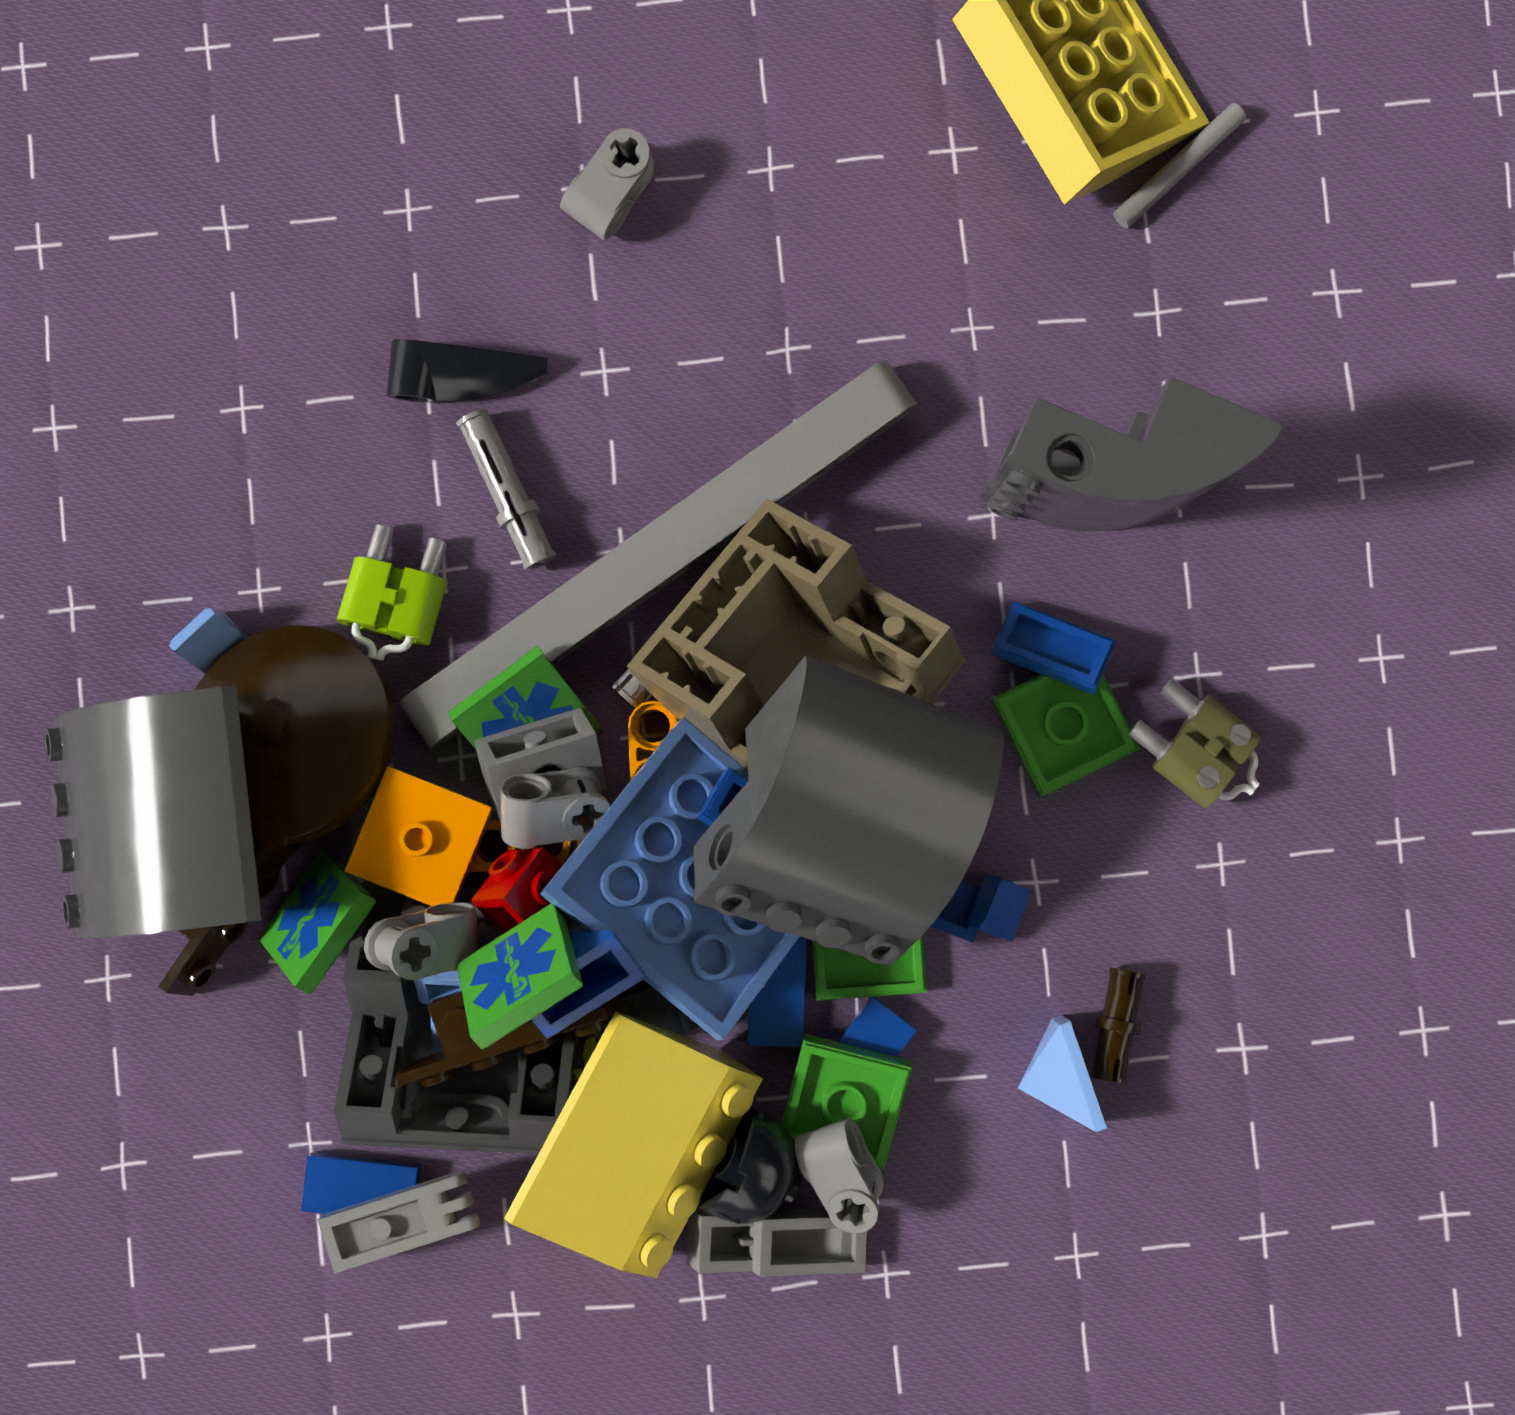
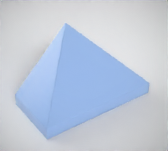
M1063 1015L1051 1019L1018 1089L1095 1132L1105 1130L1107 1127L1071 1021Z

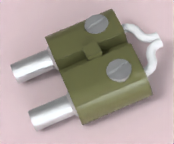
M1170 679L1160 694L1188 715V718L1178 729L1177 735L1168 742L1142 720L1135 724L1128 735L1157 757L1152 765L1154 770L1203 809L1208 808L1217 798L1231 800L1241 792L1252 795L1260 784L1255 779L1258 757L1254 749L1260 742L1262 735L1211 694H1208L1200 701L1174 679ZM1249 757L1250 765L1246 771L1249 785L1239 784L1229 792H1223L1235 776L1236 769Z

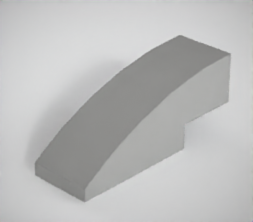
M697 1207L688 1219L686 1263L698 1273L753 1271L759 1277L865 1273L867 1231L857 1234L844 1232L831 1222L827 1211L779 1208L771 1216L760 1222L736 1224L720 1219Z

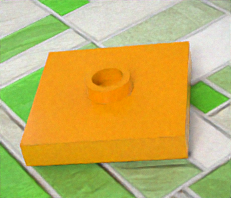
M387 766L345 872L430 906L457 902L494 807L394 767Z

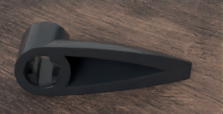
M396 339L392 340L386 396L397 400L419 403L488 397L517 388L547 373L548 358L475 347Z

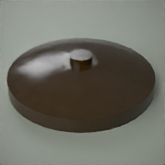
M290 625L276 627L257 633L236 644L224 653L205 673L196 689L236 686L254 842L269 845H292L317 839L334 831L354 817L374 795L393 755L397 731L396 710L391 689L385 676L375 662L351 641L332 631L314 626Z

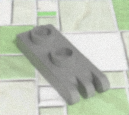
M461 1170L321 1215L318 1223L334 1274L481 1226L478 1213L468 1214L457 1219L455 1217V1211L465 1209L475 1203L472 1193L465 1192L449 1197L447 1191L458 1188L468 1182L465 1171Z

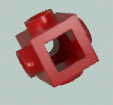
M543 848L508 850L491 864L489 868L490 876L471 899V902L503 935L551 904L540 893L559 871L562 864L557 857Z

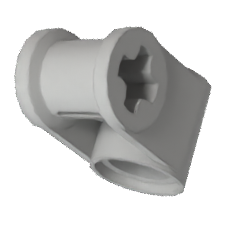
M620 128L612 131L605 138L586 167L572 180L561 199L560 209L604 241L610 239L621 227L631 207L645 187L651 182L654 175L655 163L646 138L640 132L631 128ZM636 153L639 162L635 166L626 162L620 167L618 158L621 155L631 158Z
M574 767L567 770L536 774L519 773L504 779L500 784L501 838L506 844L520 849H532L545 844L583 840L611 806L605 796L601 795L602 786L599 777L594 771L586 767ZM577 782L583 783L586 792H581ZM582 813L586 820V825H583L579 815Z
M466 902L443 903L428 907L423 911L380 920L369 929L365 937L364 952L366 958L373 966L384 971L392 970L397 976L407 980H419L444 972L458 971L457 963L479 950L476 906Z
M847 1118L798 1135L795 1139V1154L803 1176L813 1186L831 1222L837 1228L847 1233L857 1234L870 1230L877 1222L879 1212L877 1199L882 1194L884 1178L871 1156L860 1128L855 1121Z

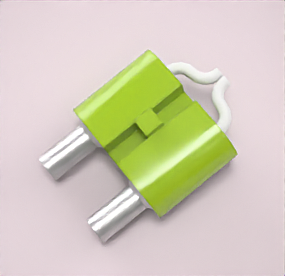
M377 524L375 525L367 556L354 558L336 621L352 628L353 638L368 648V656L370 658L383 661L386 654L404 652L412 644L430 645L447 581L438 576L447 543L436 538H429L420 570L407 567L404 570L395 568L391 563L385 562L394 530L388 526ZM360 631L376 635L382 633L390 635L392 639L404 642L400 645L389 644L383 646L377 653L373 641L362 636Z

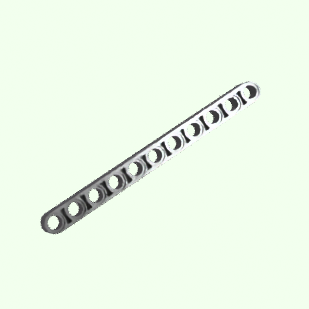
M886 359L876 363L404 697L398 703V706L429 750L439 747L460 733V730L451 721L447 712L538 645L550 662L556 665L731 541L766 499L782 505L913 411L918 403Z

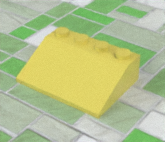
M968 0L952 19L1064 205L1106 186L1204 129L1210 123L1135 0Z
M615 1011L504 1219L511 1225L621 1271L657 1278L663 1266L669 1261L673 1253V1247L689 1217L698 1207L700 1197L716 1166L724 1158L727 1146L741 1119L750 1109L754 1095L763 1078L718 1048Z

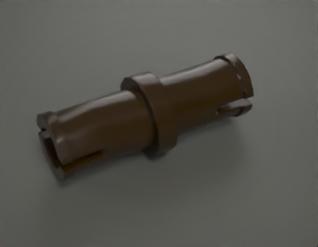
M1110 967L1103 1015L1097 1016L1095 1027H1099L1100 1032L1093 1071H1091L1090 1077L1126 1084L1133 1035H1139L1141 1024L1136 1023L1142 983L1145 980L1146 974Z

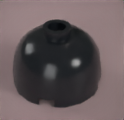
M751 1106L747 1113L744 1114L732 1136L724 1158L716 1166L700 1197V1200L705 1203L699 1207L720 1219L736 1224L760 1222L775 1213L782 1204L789 1205L799 1190L801 1175L797 1173L798 1162L795 1154V1140L788 1130L768 1114Z

